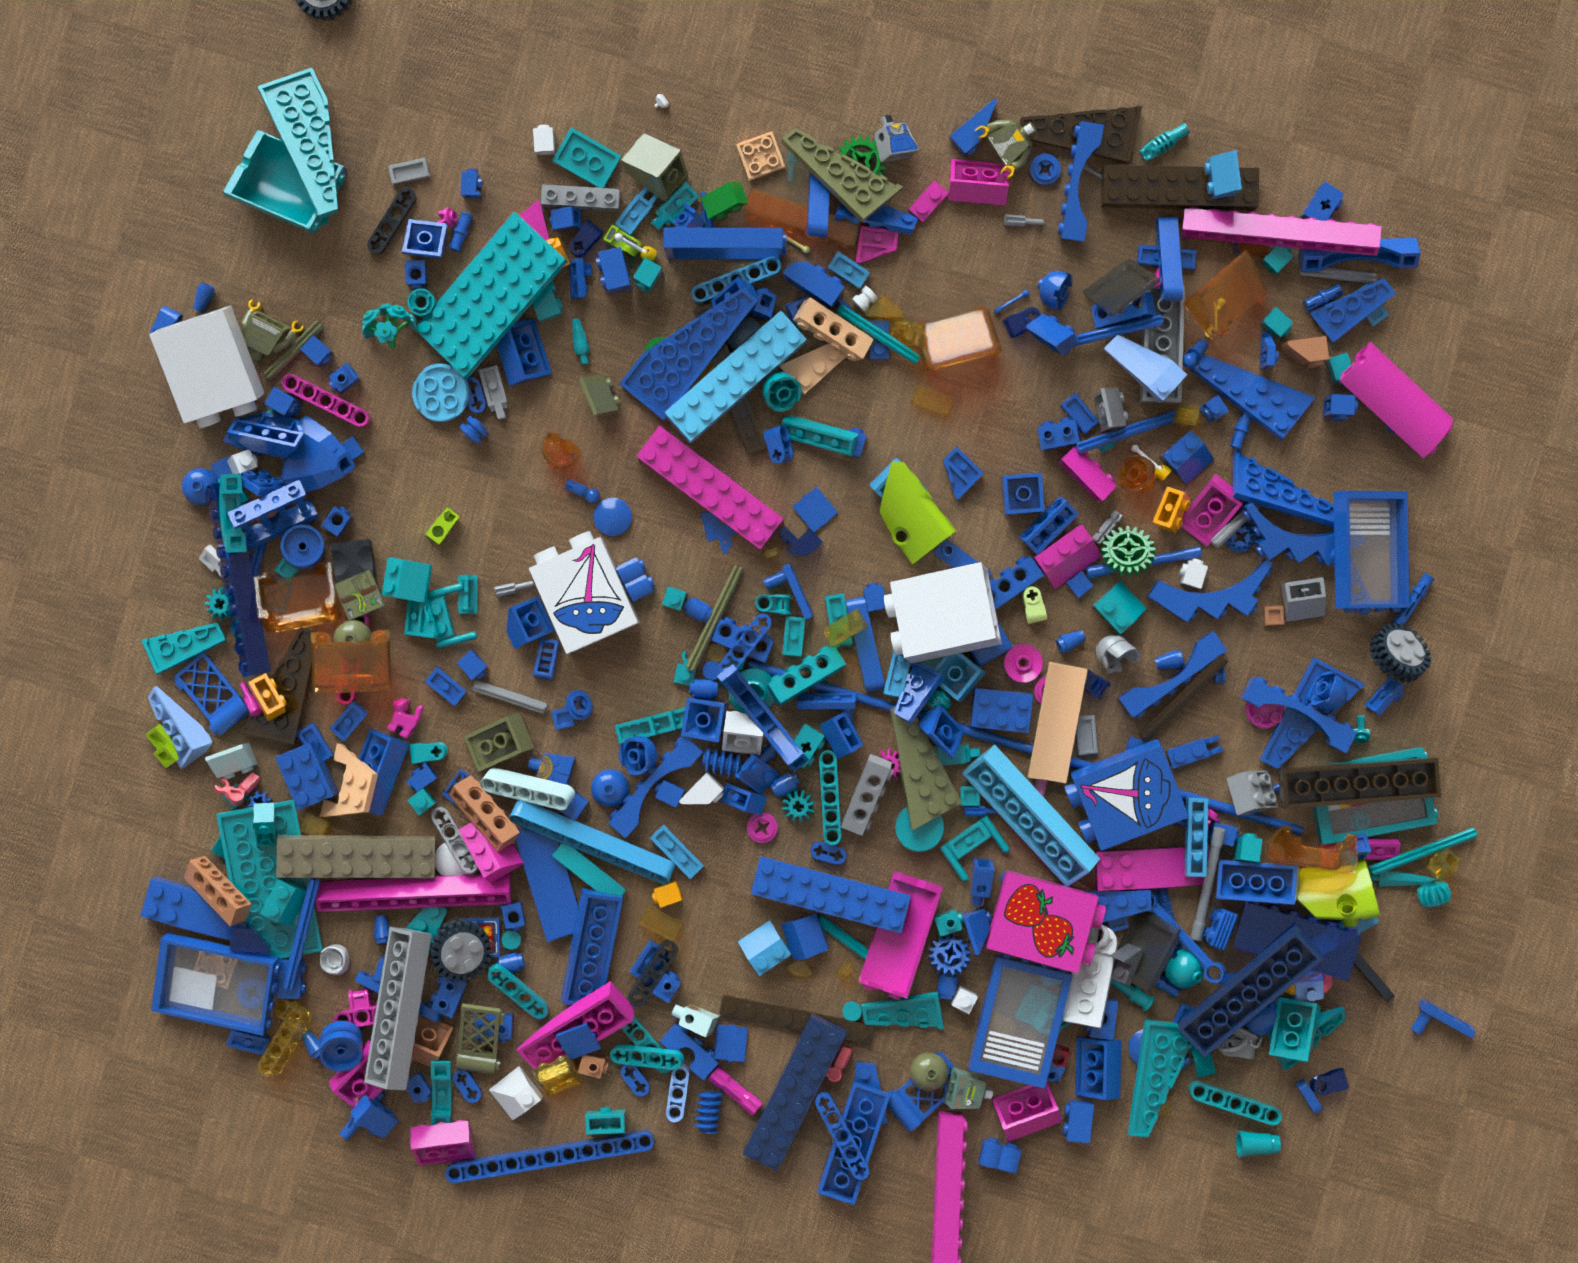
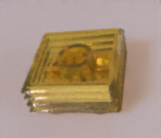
M560 1056L549 1064H540L533 1071L536 1083L549 1097L583 1082L581 1074L578 1073V1068L567 1056Z

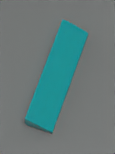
M787 415L782 422V425L788 429L790 440L853 456L858 433L792 415Z

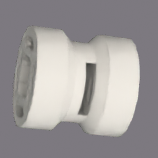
M867 286L862 289V294L852 298V301L863 313L869 310L870 304H875L879 300Z

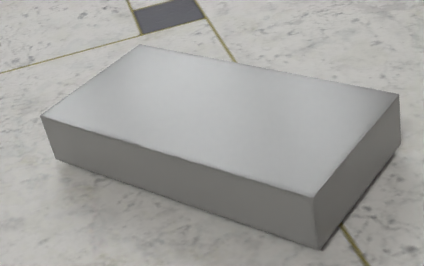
M426 157L388 166L393 186L431 177Z
M1095 715L1079 716L1076 728L1078 755L1098 754Z

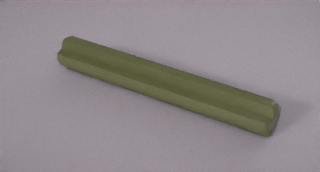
M315 321L264 372V375L269 380H273L301 352L300 349L313 335L317 336L324 329L323 325L319 321Z

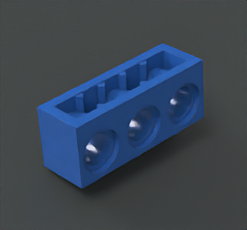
M1144 289L1134 290L1133 294L1117 295L1115 296L1116 299L1100 300L1098 304L1092 306L1096 329H1103L1156 315L1152 293L1144 291ZM1143 300V304L1139 308V302ZM1123 305H1125V310H1124V312L1122 313V312H1121V309H1122ZM1108 310V315L1104 317L1105 311Z
M1059 496L1019 538L1038 555L1079 513L1068 501Z
M725 617V620L720 619L712 641L732 648L737 642L738 636L744 633L748 626L743 624L741 628L735 625V620ZM723 626L731 628L730 636L723 637L720 630ZM748 632V643H754L756 641V634ZM764 634L760 641H764L767 644V649L764 652L757 651L755 646L748 656L765 663L774 643L771 640L772 636ZM741 647L734 649L743 654L745 653Z

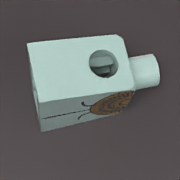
M691 1004L685 1008L675 1005L672 1011V1016L680 1019V1026L704 1037L713 1034L719 1019V1015Z

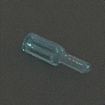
M787 150V180L793 181L794 163L797 162V158Z

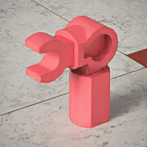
M251 772L238 785V788H235L234 786H229L228 780L222 778L221 783L225 787L220 788L215 785L214 790L220 795L224 794L231 805L240 806L244 802V796L249 795L261 782V779Z
M845 1045L840 1046L833 1061L835 1066L831 1065L825 1076L830 1081L837 1082L841 1079L843 1074L842 1068L846 1067L853 1052L851 1048Z

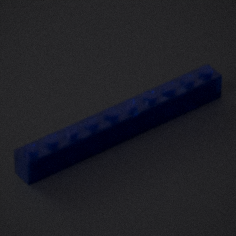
M220 483L206 486L205 496L210 504L209 517L213 520V537L217 540L216 554L221 561L220 574L225 582L224 594L228 598L229 605L227 606V611L232 619L231 631L236 639L235 652L239 655V672L243 677L271 672L247 543V552L226 553L220 523Z

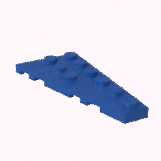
M1202 354L1201 359L1197 361L1196 365L1189 369L1280 441L1316 398L1205 354Z
M1236 448L1233 451L1234 498L1334 528L1333 504L1323 498H1315L1305 488L1300 489L1294 485L1295 482L1270 467H1262L1257 464V460L1253 457L1250 459L1241 454V450Z
M1313 657L1293 695L1302 699L1301 703L1308 706L1311 703L1308 700V693L1313 682H1319L1321 679L1320 675L1327 671H1332L1345 682L1347 694L1344 704L1366 684ZM1343 705L1339 706L1338 708L1332 711H1323L1319 709L1318 712L1323 715H1325V713L1334 715ZM1286 707L1282 720L1277 724L1259 760L1278 769L1319 728L1305 715Z

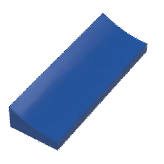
M525 827L519 828L518 831L520 833L516 843L524 862L523 866L546 940L549 942L572 934L579 905L567 867L552 856L560 846V843Z
M582 888L560 997L563 1004L573 1005L606 984L623 902L622 896Z

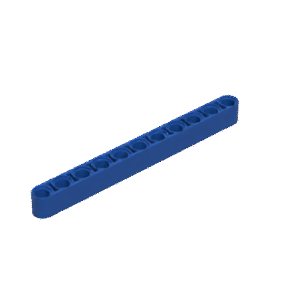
M641 1130L457 1161L449 1165L445 1176L449 1182L459 1183L643 1152L652 1148L655 1137L651 1131ZM643 1136H647L650 1138L651 1142L649 1144H643L640 1138ZM627 1139L631 1142L632 1146L625 1148L621 1142ZM604 1143H610L613 1149L610 1151H606L603 1149L602 1145ZM585 1146H590L593 1148L594 1152L592 1154H587L584 1152L583 1148ZM571 1149L574 1152V1156L567 1157L564 1151ZM551 1152L555 1155V1159L548 1160L545 1154ZM534 1156L536 1163H529L526 1157ZM508 1159L516 1160L517 1166H509ZM495 1162L498 1165V1169H490L489 1163ZM470 1166H477L479 1172L472 1173L470 1171ZM451 1169H458L460 1175L453 1176L451 1174Z

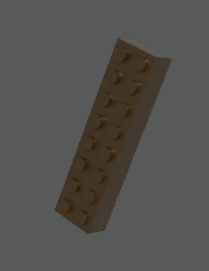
M1104 165L1101 169V207L1158 209L1198 207L1205 210L1254 211L1259 207V168L1239 167L1242 190L1235 196L1212 199L1211 194H1208L1207 190L1209 175L1205 174L1204 167Z
M1435 757L1278 768L1280 807L1284 809L1441 797L1439 761Z

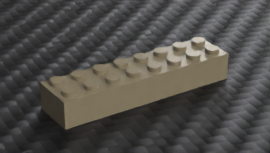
M278 835L276 878H435V836Z

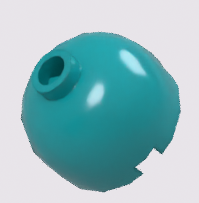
M787 372L771 374L764 381L762 387V395L769 407L778 412H784L793 408L792 405L800 400L802 394L800 383Z
M1184 948L1176 953L1178 956L1175 959H1170L1166 968V977L1170 980L1169 982L1179 988H1191L1202 980L1204 969L1200 965L1199 960Z

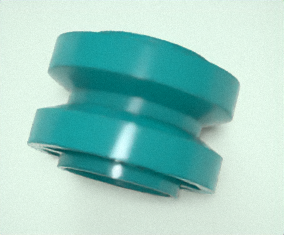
M421 288L412 291L407 300L410 311L416 316L423 318L433 311L437 303L431 292ZM425 298L427 301L426 306L419 308L417 305L418 301Z

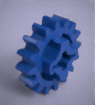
M948 934L945 936V939L939 936L938 943L933 941V948L929 949L931 955H929L928 960L933 961L931 967H937L936 973L943 971V976L950 973V976L953 977L954 972L960 975L961 969L966 970V964L970 962L968 957L971 952L966 951L968 944L962 945L963 939L961 938L957 941L956 935H953L952 939H949ZM951 950V958L949 959V961H947V956L949 954V951Z

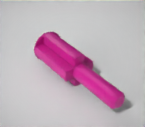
M245 682L240 683V687L246 697L244 702L251 716L260 715L262 710L255 697L250 694Z

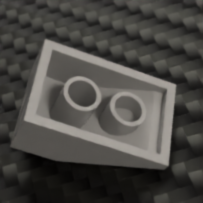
M1103 388L1096 392L1094 399L1101 432L1127 426L1126 422H1129L1127 411H1123L1122 404L1125 403L1123 392H1119V388Z

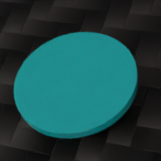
M748 668L740 671V674L769 708L774 702V698L767 689L768 683H770L769 680L772 677L766 671L759 668ZM728 690L729 699L733 707L737 711L747 714Z
M905 807L897 817L895 829L898 839L905 847L913 851H926L936 846L941 840L944 823L941 815L911 831L909 813L907 812V807Z

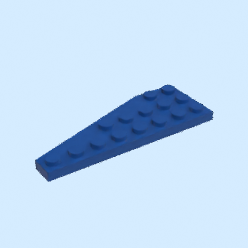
M741 288L644 352L619 384L661 419L666 420L664 412L687 393L759 299L746 288Z

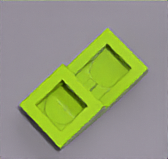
M158 724L145 734L157 749L153 753L154 756L165 768L179 759L171 738L161 724Z

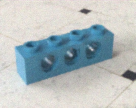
M1186 797V810L1189 818L1185 819L1184 875L1207 877L1208 798Z

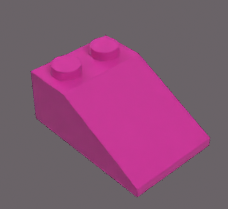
M1215 474L1192 502L1188 511H1185L1181 527L1208 546L1211 543V539L1242 506L1244 500L1234 498L1233 487Z

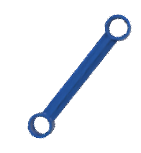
M1151 891L1154 904L1152 910L1149 911L1189 953L1199 960L1200 965L1205 970V978L1209 982L1218 983L1226 976L1225 967L1219 962H1213L1160 906L1158 895ZM1211 966H1217L1221 970V977L1219 979H1213L1209 975V968Z

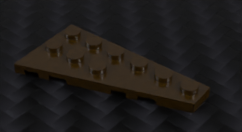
M300 627L289 645L286 655L279 662V667L271 676L277 685L276 691L278 695L282 694L287 703L285 705L286 712L270 721L267 720L263 711L255 717L249 714L247 722L239 733L296 744L321 631Z

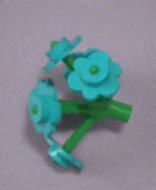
M382 304L377 310L367 311L362 321V334H364V338H371L375 334L379 342H388L389 349L396 348L395 338H397V332L407 325L415 331L418 329L415 325L417 323L415 317L398 305ZM377 315H385L386 322H378L376 320ZM390 316L394 317L393 324L390 322ZM398 318L403 319L405 322L396 328Z

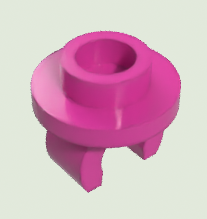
M451 207L446 208L445 211L441 210L438 212V215L443 219L438 220L437 223H445L449 227L455 226L458 217Z
M1210 809L1208 810V829L1213 821L1220 822L1217 819L1219 815Z

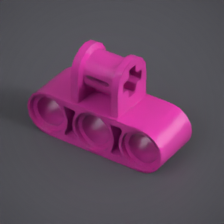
M365 987L364 990L359 991L349 990L350 1009L339 1012L335 1016L334 1022L340 1021L341 1015H346L349 1022L354 1023L357 1027L374 1024L377 1004H372L370 989ZM361 1011L367 1014V1021H362L359 1018Z

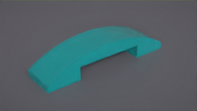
M221 474L220 523L226 553L247 552L245 532L242 531V526L234 529L228 512L241 507V474Z
M431 1060V1125H436L439 1122L451 1123V1061Z

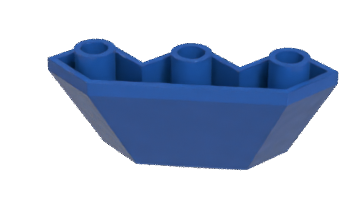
M304 416L299 420L305 436L297 449L284 459L280 479L283 480L285 485L300 480L304 491L309 492L320 489L344 477L356 466L347 450L331 432L309 416Z

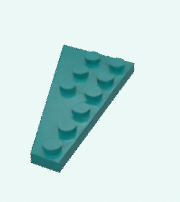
M1144 1020L1127 1133L1130 1136L1149 1137L1158 1118L1157 1114L1167 1099L1166 1095L1169 1089L1173 1087L1185 1062L1184 1058L1192 1047V1044L1178 1030L1179 1023Z

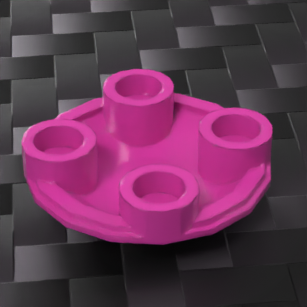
M1247 702L1245 712L1248 720L1254 726L1268 729L1274 727L1282 720L1284 706L1279 704H1262L1259 708Z

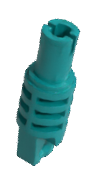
M1182 123L1171 132L1165 131L1139 150L1143 161H1148L1174 147L1176 141L1190 134L1189 129L1186 130L1188 128L1187 125Z

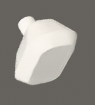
M657 95L655 107H668L669 102L664 95Z

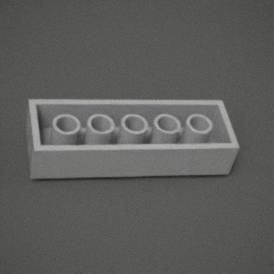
M1146 284L1143 289L1152 293L1156 315L1160 314L1163 316L1164 324L1142 330L1141 346L1172 360L1182 369L1185 285H1183L1182 301H1162L1160 287L1155 288L1153 284ZM1182 381L1160 403L1140 385L1139 403H1181Z

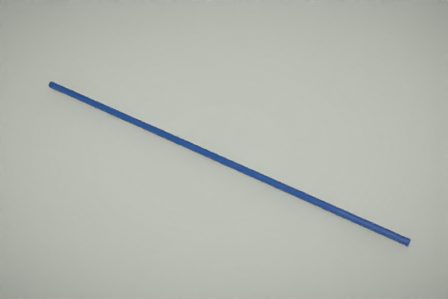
M750 660L748 668L762 669L773 677L778 674L782 676L786 673L783 669ZM821 682L812 687V689L826 693H857V702L889 712L890 709L897 705L826 682ZM920 711L917 715L919 721L921 720L923 714L922 711ZM958 723L964 730L963 734L1032 755L1034 745ZM1071 757L1070 766L1077 769L1093 764ZM1178 789L1183 801H1186V797L1207 798ZM1208 798V808L1299 836L1303 834V826L1260 813L1237 815L1233 805Z

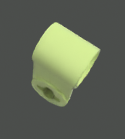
M1028 586L1022 592L1028 624L1047 620V613L1040 590L1036 587ZM1029 590H1032V592H1036V595L1033 596V600L1027 597V594L1030 593Z

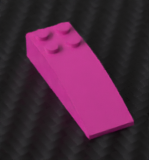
M1207 845V862L1210 853L1209 845ZM1185 846L1093 850L1100 858L1094 866L1095 889L1097 891L1203 885L1204 877L1184 875Z
M610 981L580 999L545 1024L517 1048V1052L539 1076H542L569 1060L565 1051L561 1050V1044L557 1040L556 1034L587 1023L592 1033L596 1034L595 1038L599 1042L632 1022L634 1007Z

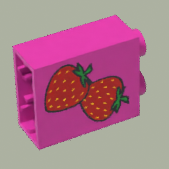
M1006 870L987 937L986 948L1078 973L1080 964L1089 967L1091 965L1096 944L1087 942L1091 927L1101 928L1106 906L1097 904L1098 896L1094 893Z

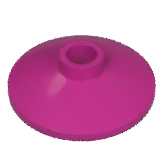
M1018 644L1007 652L1004 659V667L1007 674L1013 680L1029 682L1040 674L1043 667V659L1040 652L1032 645ZM1022 659L1026 661L1024 667H1021L1019 664Z

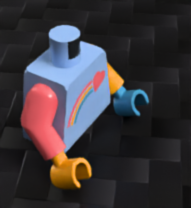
M1330 955L1329 961H1321L1320 965L1324 968L1323 970L1311 969L1284 992L1299 1001L1323 999V993H1326L1332 987V970L1330 969L1332 967V956Z

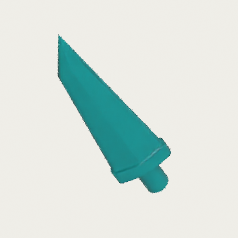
M1391 870L1375 876L1369 873L1371 881H1378V887L1427 885L1437 880L1436 878Z

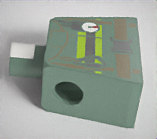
M953 1067L944 1101L950 1109L980 1108L982 1099L992 1098L993 1089L986 1087V1081L980 1076Z

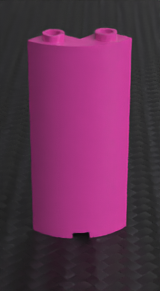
M1369 342L1356 354L1355 362L1341 374L1340 382L1423 459L1427 455L1435 453L1439 442L1453 429L1451 426L1453 418L1372 342Z
M893 873L888 890L911 895L902 933L878 927L875 928L858 981L865 984V989L874 992L876 988L889 993L888 997L897 1000L900 999V996L908 998L943 889L942 886L902 873Z

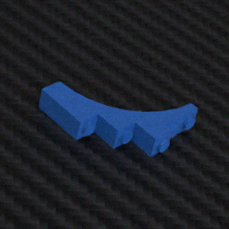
M1246 501L1242 504L1243 516L1247 521H1251L1254 526L1252 527L1254 534L1260 537L1254 542L1257 546L1255 550L1261 558L1264 557L1270 560L1284 551L1290 561L1293 560L1297 563L1313 554L1319 564L1322 563L1327 566L1331 564L1330 553L1335 548L1334 530L1312 535L1290 533L1270 523L1261 515L1253 503ZM1350 529V531H1360V529ZM1350 535V551L1366 541L1363 535Z
M1263 559L1258 567L1244 580L1220 591L1211 593L1186 592L1158 580L1146 597L1183 622L1192 621L1198 613L1196 611L1197 608L1213 619L1222 618L1228 610L1226 608L1227 605L1243 616L1252 615L1258 606L1256 604L1258 599L1252 595L1253 593L1257 594L1262 587L1260 583L1263 578H1267L1271 574L1273 563L1268 559Z
M732 664L730 667L725 668L717 677L763 732L792 771L795 772L808 762L809 759L735 666Z

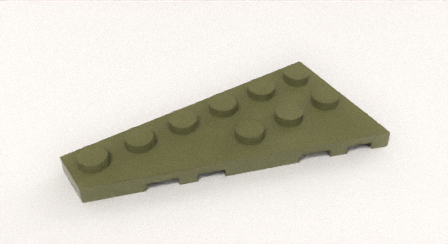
M796 128L781 139L780 143L861 223L891 200L903 188L899 184L895 185L887 181L888 178L883 175L878 176L870 171V168L844 154L841 156L834 152V149L828 145L825 147L819 144L815 138Z
M895 706L890 709V715L896 738L902 784L906 795V807L912 831L962 802L926 733L918 726L919 720L917 716L910 724L894 714Z

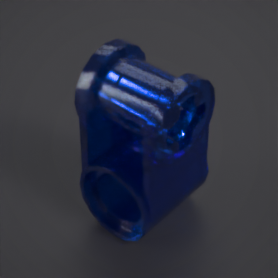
M587 220L570 242L571 253L577 258L584 257L604 233L590 220ZM582 244L583 250L578 249L576 251L575 245L579 246Z
M1029 307L1005 318L1002 322L1010 338H1015L1026 332L1027 324L1032 322L1031 319H1027L1030 313L1032 316L1036 315V319L1041 316L1040 311L1035 307Z
M1087 670L1084 689L1098 700H1101V695L1111 684L1090 670Z
M1337 1068L1312 1077L1309 1086L1313 1092L1319 1095H1326L1348 1089L1349 1083L1344 1068ZM1319 1082L1323 1083V1085H1321V1089L1317 1088V1086L1320 1085Z

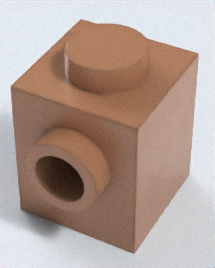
M588 1053L582 1056L578 1073L600 1079L602 1074H606L609 1063L605 1062V1056Z

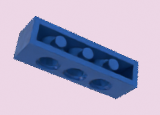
M1023 556L1015 562L1017 565L1012 569L1009 567L999 573L1001 577L997 580L990 579L995 610L1044 575L1031 556L1027 558ZM1017 570H1022L1025 574L1022 581H1018L1015 578ZM1002 581H1006L1009 584L1007 592H1002L999 589V584Z

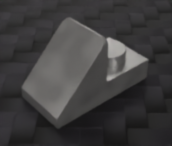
M1126 944L1111 954L1110 957L1118 960L1112 974V979L1130 986L1144 950L1131 944Z

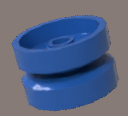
M300 524L293 526L285 532L281 539L280 547L283 557L289 566L296 570L305 571L313 569L320 564L324 557L325 546L322 536L317 529L310 525ZM304 544L306 548L304 550H301L300 545Z
M336 1021L323 1029L320 1035V1060L325 1067L336 1072H345L355 1068L360 1063L363 1047V1034L360 1028L348 1021Z

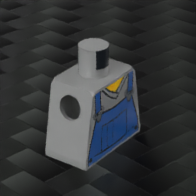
M886 115L880 119L883 127L875 132L874 136L881 163L907 159L919 151V147L906 123L894 124L891 115Z

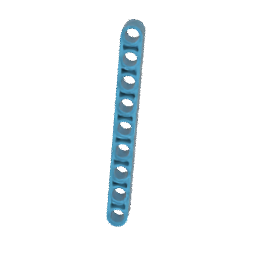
M517 800L511 812L510 820L517 825L657 883L666 885L670 882L675 864L666 858L533 803Z

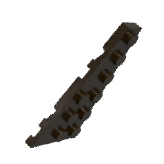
M1142 106L1021 117L1019 124L1023 127L1031 122L1036 128L1037 132L1029 137L1030 141L1071 150L1072 145H1076L1077 137H1074L1075 125L1079 126V122L1103 124L1101 145L1091 155L1129 163Z

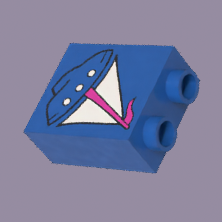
M1158 739L1072 771L1070 773L1074 783L1064 786L1072 807L1075 808L1083 805L1088 816L1087 819L1078 822L1086 843L1097 840L1101 851L1189 818Z

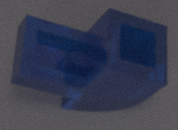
M785 526L779 531L782 534L779 538L787 545L789 543L792 544L788 552L795 556H807L823 543L811 529H808L799 539Z

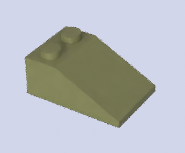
M604 374L579 379L592 412L598 420L620 412L618 407L621 404L617 395L613 396L610 390L614 387L609 377L605 378Z
M520 712L504 717L464 736L478 772L534 748Z

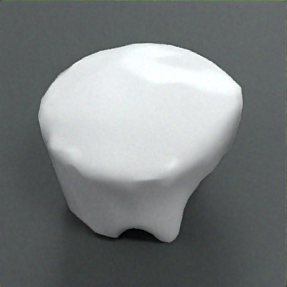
M334 944L321 951L320 966L323 971L331 975H341L348 969L350 956L344 946Z

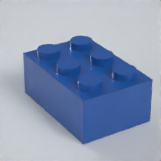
M974 688L969 726L1029 733L1033 694Z
M315 740L275 757L290 794L295 801L297 810L311 806L339 793Z

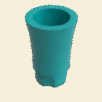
M1240 1130L1236 1133V1152L1239 1158L1254 1155H1270L1271 1153L1277 1154L1281 1150L1280 1136L1277 1134L1252 1133Z

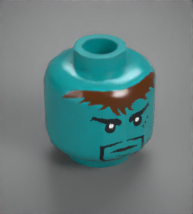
M937 688L923 708L927 711L942 706L945 710H948L951 707L950 701H952V698L943 688Z

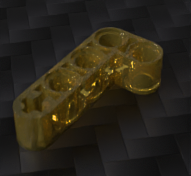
M277 999L275 1001L273 1011L283 1022L258 1063V1071L264 1076L278 1074L282 1071L311 1023L312 1015L310 1011L295 999Z

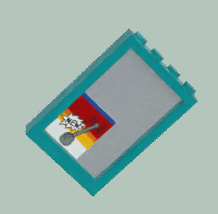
M1415 747L1323 765L1425 758L1428 756L1422 747ZM1435 798L1313 807L1319 843L1325 845L1341 842L1348 835L1366 834L1368 837L1437 824L1436 819L1439 818L1437 808L1433 804Z

